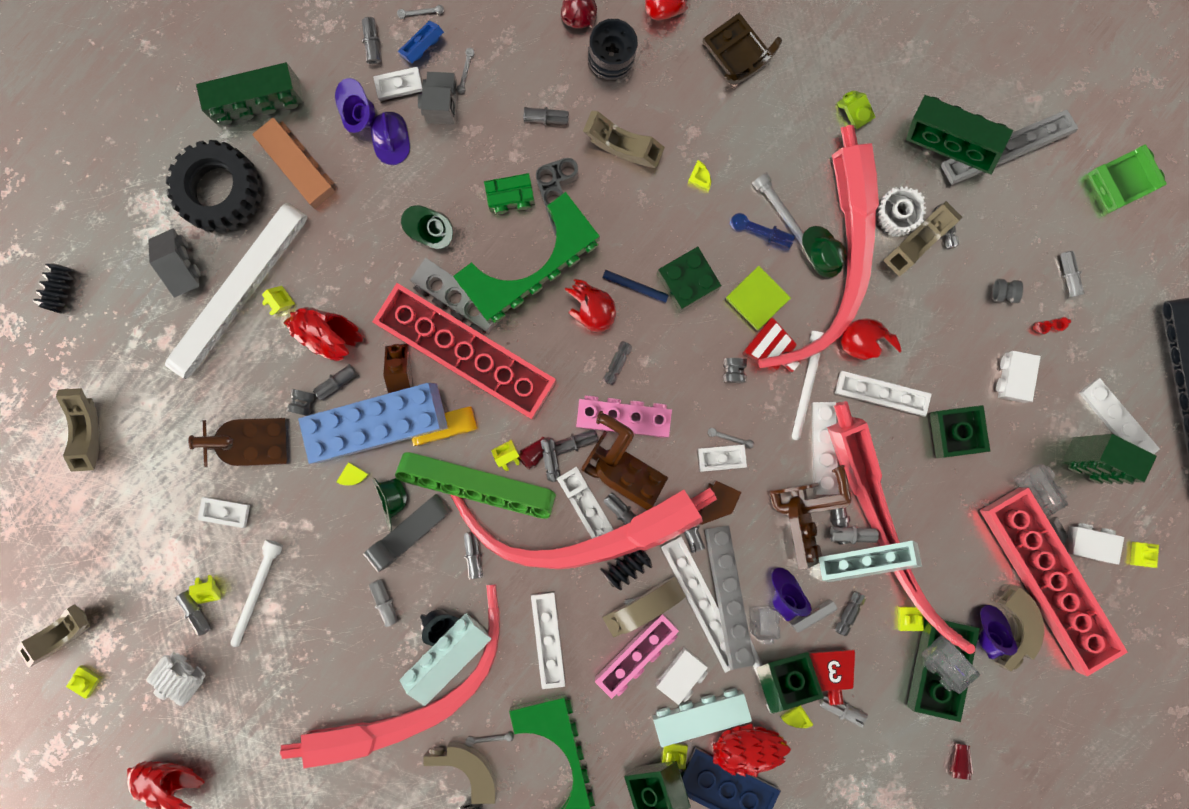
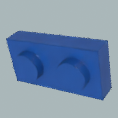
M429 20L398 50V53L412 64L423 56V52L429 46L438 42L444 31L439 25Z

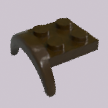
M739 12L704 37L702 42L727 73L724 78L728 83L737 84L746 80L765 66L778 51L782 39L777 37L770 47L767 48Z

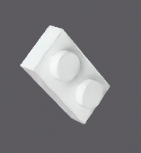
M418 67L373 76L379 101L422 92V82Z
M745 444L698 449L700 472L747 468Z
M202 497L198 520L246 528L250 505Z

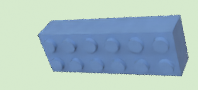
M437 383L421 384L298 418L309 464L326 462L448 429Z

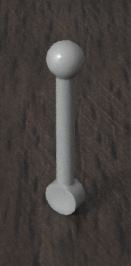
M437 5L435 8L411 11L399 9L397 16L399 19H405L406 16L434 12L442 14L444 8L442 5Z
M467 48L465 51L467 58L460 85L456 89L460 94L465 92L464 84L470 60L475 55L472 48Z
M710 428L707 432L710 437L718 436L743 445L745 444L748 449L754 446L752 440L746 441L717 432L715 428Z
M508 732L501 736L476 739L470 736L466 739L465 743L471 747L474 743L499 740L510 742L514 739V735Z

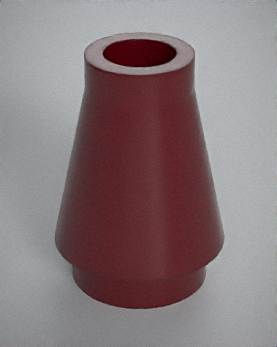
M544 437L520 450L518 459L528 470L532 467L535 468L543 458V451L545 450L542 449L541 440Z
M956 744L950 768L952 778L971 780L974 771L970 745Z

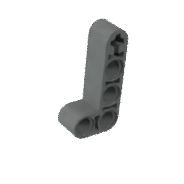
M563 158L545 164L536 171L537 185L555 238L556 226L547 209V205L550 204L548 198L551 195L561 196L563 194L561 186L573 183L578 178V164L572 158ZM572 167L574 172L571 175H565L562 173L563 168ZM544 174H550L553 177L549 182H543L540 178Z
M435 494L387 536L373 544L363 555L377 572L383 571L452 511Z

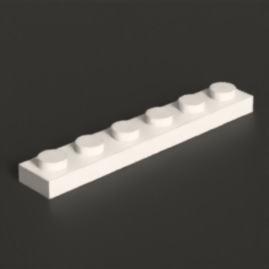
M680 536L660 547L726 673L730 671L719 609L684 540Z

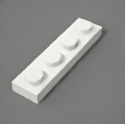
M840 371L835 394L920 416H927L932 395L931 393L845 371Z
M1100 378L1095 379L1079 392L1114 435L1152 454L1160 450Z
M836 402L811 403L813 483L819 484V486L813 487L814 495L838 494L837 478L835 473H832V470L838 467L837 456L827 427L837 423L834 408Z
M555 593L531 595L542 689L565 687Z

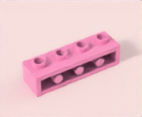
M585 396L584 399H579L576 428L615 432L601 423L596 424L598 413L603 411L604 414L628 426L636 435L669 437L672 409H667L665 404L653 403V407H646L644 402L630 401V405L621 404L620 399L608 398L607 402L598 401V397Z
M664 614L651 620L595 677V683L611 699L615 695L620 696L627 689V683L632 678L637 679L644 672L645 669L643 667L649 661L651 663L660 656V650L666 644L669 646L678 637L676 634L679 630Z

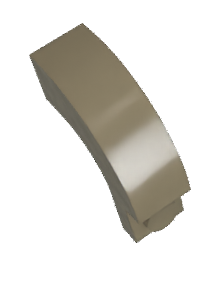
M591 111L583 129V132L592 138L591 142L601 149L629 162L656 168L665 149L653 137L626 131L612 123L598 111Z
M945 201L883 261L900 277L963 217Z
M82 388L58 390L56 398L66 416L68 424V441L63 458L71 472L94 470L100 447L99 421L92 398H86Z
M674 576L659 583L634 601L607 613L602 618L614 638L623 633L627 634L655 619L682 601L686 595Z
M1011 585L997 602L1011 614L1016 624L1014 639L1018 647L1017 653L1014 655L1004 654L997 661L1002 668L1010 672L1021 666L1024 656L1034 660L1041 649L1044 638V622L1039 607L1028 593L1015 585Z
M74 604L67 608L61 617L51 625L20 642L16 649L30 668L75 640L91 625L87 620L85 612Z
M449 742L447 751H444V748H431L430 751L425 753L423 757L424 766H453L466 774L471 784V804L496 803L497 782L494 771L488 760L478 750L464 743Z

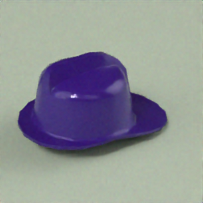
M352 78L343 79L336 88L335 101L344 128L348 132L357 133L364 128L372 127L376 114L374 104L366 97L363 87L357 80Z
M383 112L372 122L371 136L376 156L381 162L388 165H396L403 162L410 151L407 125L400 114Z
M778 567L772 572V582L776 591L772 602L776 611L786 621H791L798 615L808 616L812 610L811 604L794 575L784 568Z
M985 605L980 612L983 626L978 635L980 646L986 651L990 659H995L1004 654L1014 655L1017 653L1018 647L1006 616L997 607Z

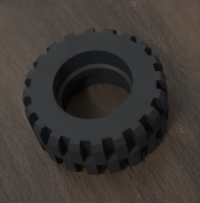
M209 140V144L199 141L196 142V147L194 148L191 145L184 148L186 152L183 155L178 153L175 157L177 162L175 165L170 164L168 169L171 172V176L166 177V184L170 186V189L166 190L167 197L172 200L170 204L174 210L179 212L178 215L197 228L207 232L215 230L218 233H225L227 231L226 228L233 231L238 229V223L246 224L249 221L247 216L250 213L255 214L257 211L254 207L255 203H260L262 197L258 194V191L262 190V183L258 180L260 175L254 168V164L237 148L226 142L220 143L217 140ZM225 168L229 170L232 174L233 185L228 197L214 206L202 205L197 198V187L200 179L213 169Z

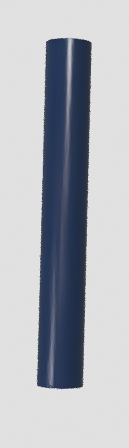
M605 270L602 277L666 303L669 294Z

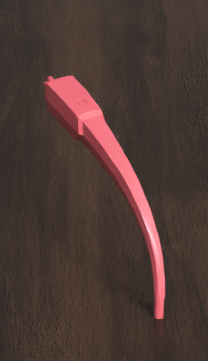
M854 125L840 128L844 147L832 155L840 208L845 214L847 238V276L839 311L830 328L820 338L799 350L759 359L758 364L760 368L787 365L824 351L841 337L853 321L866 294L871 275L875 242V218L879 199L872 143L858 145Z
M847 401L838 402L834 405L838 423L827 427L839 464L840 466L845 465L844 469L848 477L849 487L853 494L856 495L871 529H877L879 533V546L900 543L881 486L882 474L868 424L863 419L851 416ZM911 569L894 571L903 589L925 619L952 644L960 647L968 654L974 653L975 646L949 627L935 612L923 594Z
M708 488L692 499L689 498L685 490H682L657 506L634 517L630 523L604 535L559 549L525 550L511 547L497 540L479 524L463 498L450 495L464 522L487 549L505 560L523 566L557 570L599 563L639 550L647 551L702 523L703 520L698 511L717 500L711 488Z
M496 584L486 585L489 608L488 635L491 637V640L484 646V651L477 667L461 685L437 701L396 717L371 723L360 722L338 727L307 730L301 735V743L281 745L280 756L282 759L302 757L304 769L366 757L375 750L401 742L436 726L453 715L477 692L489 674L496 656L499 637V608Z

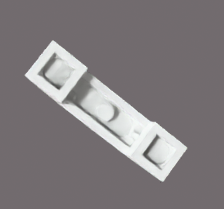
M577 467L557 478L592 539L614 530Z

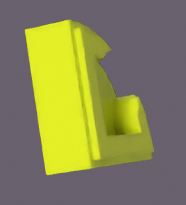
M697 160L688 183L709 191L711 186L710 173L707 167Z
M348 462L337 483L341 485H355L364 481L369 474Z
M801 705L792 708L780 716L786 724L795 728H809L813 726Z

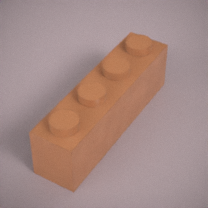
M273 117L252 135L307 202L316 209L335 193V190L331 187L334 182L326 173L321 175L317 170L320 165L312 156L307 158L303 153L306 148L297 138L295 140L291 139L288 135L291 133V130L283 121L278 123Z

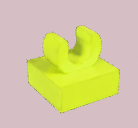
M283 286L267 289L262 294L265 298L262 304L264 306L269 304L272 308L270 315L288 310L295 304Z
M512 440L491 450L498 467L502 466L505 471L509 470L507 463L512 460L515 461L516 465L520 464L519 454Z
M1132 542L1130 565L1157 568L1159 545Z
M208 575L206 583H202V580L198 577L195 579V585L189 586V595L197 604L221 600V591L215 585V579L211 575Z
M898 606L899 631H924L923 615L916 607Z
M81 665L77 668L66 687L87 699L102 677Z
M676 743L663 747L662 763L677 761L679 769L685 770L688 745Z

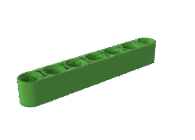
M410 452L402 454L395 473V477L405 483L542 519L550 517L556 494L547 488Z

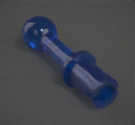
M737 213L731 218V226L736 231L746 229L769 238L768 243L774 242L788 249L792 247L793 243L790 241H794L796 236L794 234L792 235L777 229V226L770 229L751 222L743 213Z

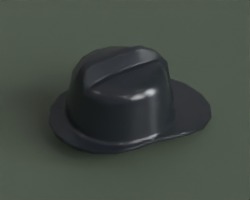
M441 609L433 610L427 615L421 614V639L423 643L434 646L460 618L450 615Z

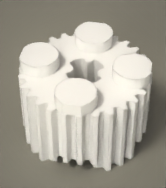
M902 186L888 191L879 200V206L876 209L875 219L879 222L877 225H881L880 229H884L885 233L889 232L888 235L892 237H900L901 235L905 236L919 227L924 221V215L926 214L924 211L926 209L924 204L926 203L923 200L925 197H921L922 193H918V189L912 190V188L908 189V187L903 189ZM901 208L904 212L900 214L898 209Z
M173 652L171 656H162L146 680L154 686L155 690L153 693L159 699L166 700V698H170L176 704L183 707L200 687L206 675L198 666L196 669H193L190 664L185 662L186 657Z

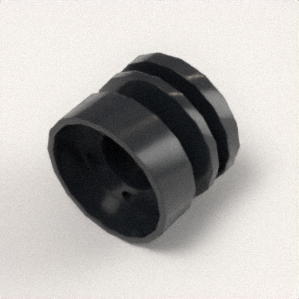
M606 19L599 22L593 28L589 39L588 63L591 70L597 76L606 80H617L624 77L632 69L638 47L637 35L634 29L627 22L620 19ZM613 52L614 56H610L609 53Z

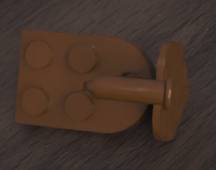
M600 411L597 415L596 424L601 423L617 432L619 436L611 449L606 450L600 446L608 433L604 431L582 466L581 471L594 478H600L608 487L646 510L651 509L669 477L625 452L634 438V432L628 426ZM592 458L597 461L596 467L589 463Z
M285 418L231 420L224 423L217 430L215 436H207L206 420H202L203 436L194 437L190 435L188 439V445L191 450L203 447L204 468L208 467L207 450H215L217 456L223 462L232 466L287 464ZM228 446H232L229 450H223L228 448Z
M845 465L832 470L838 482L840 492L838 495L807 499L806 489L819 486L818 483L769 491L775 510L789 516L799 570L808 569L818 564L819 557H822L821 548L816 544L817 527L815 522H812L811 513L845 508L851 504L852 498L848 477L844 469ZM791 492L792 498L789 503L782 504L780 493Z

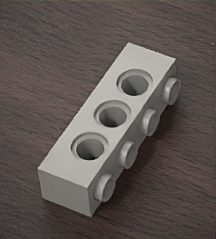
M427 258L423 260L410 279L415 285L413 289L423 296L426 293L432 296V302L443 309L447 306L453 310L451 312L452 316L461 322L463 319H466L472 323L469 327L482 334L484 331L489 334L496 323L492 321L489 324L481 313L477 316H470L469 309L474 304L455 278ZM434 281H442L443 285L440 290L433 291L431 289ZM460 293L462 295L461 301L456 304L451 303L450 297L452 294Z

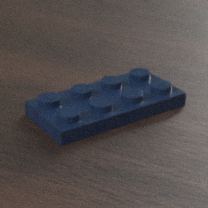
M695 747L681 776L688 798L709 809H773L781 792L779 788L748 774L745 777L739 774L735 776L728 773L719 764L713 763V755Z

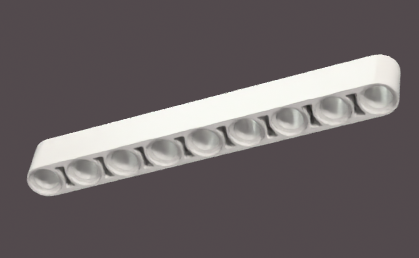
M289 202L284 203L169 355L165 366L183 379L189 378L301 230L307 220V215Z

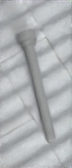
M767 172L764 173L752 184L757 191L760 190L761 193L764 192L802 245L804 232L771 187L773 184Z

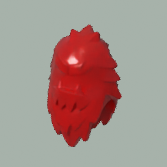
M304 307L295 312H290L291 317L283 322L289 328L290 335L301 345L306 346L316 355L319 354L330 360L340 361L344 359L343 356L349 354L344 344L356 346V342L363 341L362 335L358 332L359 328L347 320L346 317L315 308Z
M753 723L742 727L737 726L731 730H726L720 735L718 741L713 743V763L719 764L722 769L735 776L739 774L745 777L748 774L758 777L759 772L769 771L782 765L786 761V758L783 757L790 753L791 748L787 745V741L779 736L778 732L766 730V728L760 726L753 727Z
M144 761L138 763L133 768L127 769L128 787L133 799L145 802L146 806L152 809H191L190 805L184 803L182 799L175 797L174 793L184 788H200L205 783L192 769L174 763Z

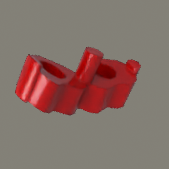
M1061 317L1059 319H1052L1050 322H1035L1033 330L1039 334H1046L1051 328L1055 331H1063L1069 326L1071 320Z

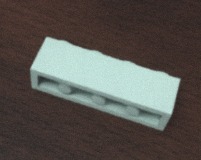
M914 541L819 557L822 581L826 582L922 567L918 543Z
M465 613L399 680L406 694L423 706H426L491 640L484 627Z
M737 688L726 690L724 695L715 697V695L702 697L700 702L694 704L692 701L679 704V708L670 710L669 707L657 710L655 715H652L661 748L752 722L745 695L742 690L738 691Z

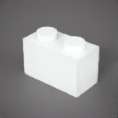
M1017 351L1005 353L1000 362L1002 375L996 385L998 398L1022 403L1033 402L1041 356Z
M1079 523L1078 527L1069 526L1065 549L1070 555L1119 565L1124 537L1117 536L1115 530L1101 528V532L1093 530L1092 525Z
M683 647L655 683L656 688L679 705L682 701L686 702L693 693L691 689L696 682L700 684L708 674L706 672L708 667Z

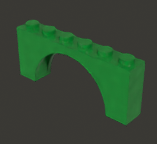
M566 192L547 205L548 212L556 226V243L550 258L537 272L518 280H500L486 275L471 262L453 276L489 324L492 321L494 323L499 322L505 317V311L511 307L513 309L519 307L524 302L523 298L529 293L534 295L543 288L541 284L548 279L553 281L561 275V269L567 265L569 267L573 266L580 260L579 256L585 251L590 253L599 246L597 243L600 241L599 234Z
M565 694L510 707L509 713L514 735L530 733L543 736L554 742L564 752L570 763L573 775L572 789L566 802L560 809H592L593 806H596L593 792H588L586 783H590L587 768L583 769L581 760H584L583 749L581 745L577 746L575 737L579 736L576 722L572 723L570 714L573 713L571 700H566Z

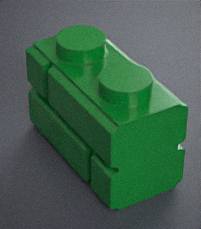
M529 173L484 181L490 212L495 211V214H504L510 208L517 207V210H526L531 208L532 204H535Z

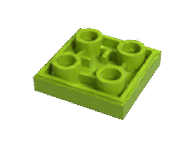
M758 266L725 299L758 331L791 297Z

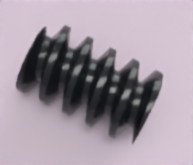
M55 263L45 264V267L50 272H42V276L47 281H39V285L44 290H36V293L41 298L33 299V302L40 308L62 314L57 307L65 306V303L59 299L68 297L62 290L71 288L65 281L73 280L74 277L68 274V272H76V270Z
M644 550L633 552L631 555H624V560L615 558L616 566L610 562L607 563L609 571L600 568L612 587L622 590L621 581L629 585L628 576L637 579L636 570L644 574L645 569L643 565L649 568L653 567L651 559Z

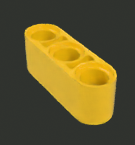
M472 406L446 412L445 418L448 429L412 438L413 446L478 429Z

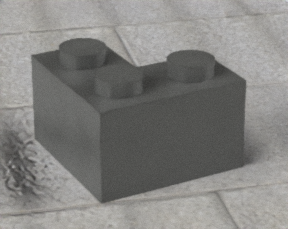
M427 72V79H423L422 94L418 95V108L421 109V114L425 117L427 123L455 125L457 89L455 73Z
M173 228L148 239L149 263L174 298L199 287V277L201 274L195 264L191 265L188 260L189 256L186 251L188 245L183 235H178Z

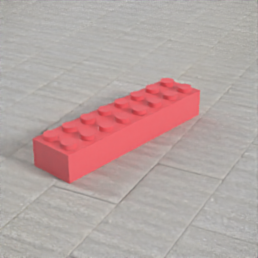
M396 283L372 321L383 330L531 420H534L557 382L552 376Z
M1019 487L980 510L1076 672L1089 676L1128 653L1029 487Z

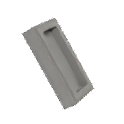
M829 599L813 608L808 616H800L791 621L790 625L793 630L799 633L837 611L838 608L834 601Z

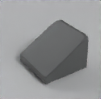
M1054 517L1049 522L1064 545L1068 535L1059 518Z

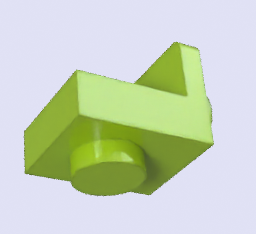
M850 91L843 95V99L837 102L840 108L845 109L851 125H854V128L857 130L876 117L865 93Z

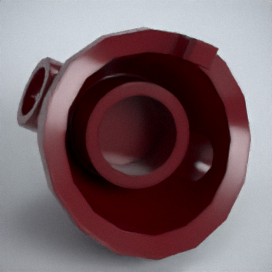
M564 0L562 2L561 18L566 25L573 28L594 26L597 16V6L594 0Z

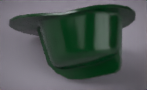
M415 205L407 208L401 216L402 229L407 236L429 247L442 249L448 246L453 238L451 222L441 212Z
M809 227L802 236V246L813 267L823 277L831 278L838 275L846 259L844 245L835 239L829 230L824 227Z
M373 478L374 486L382 503L387 527L391 532V518L405 507L407 500L406 492L397 478L378 482Z

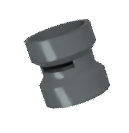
M996 279L993 286V300L995 302H1003L1006 299L1010 303L1018 304L1023 295L1022 281L1013 280L1007 282L1005 279Z
M724 358L726 373L723 375V382L746 383L747 375L744 373V368L747 367V359Z
M292 389L290 394L292 400L288 404L287 412L309 416L311 412L310 402L314 400L315 394ZM297 399L301 401H306L307 403L296 402L295 400Z

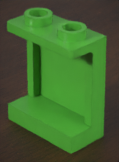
M1146 144L1088 173L1108 214L1167 184L1163 171L1158 168L1154 160V154L1148 149Z

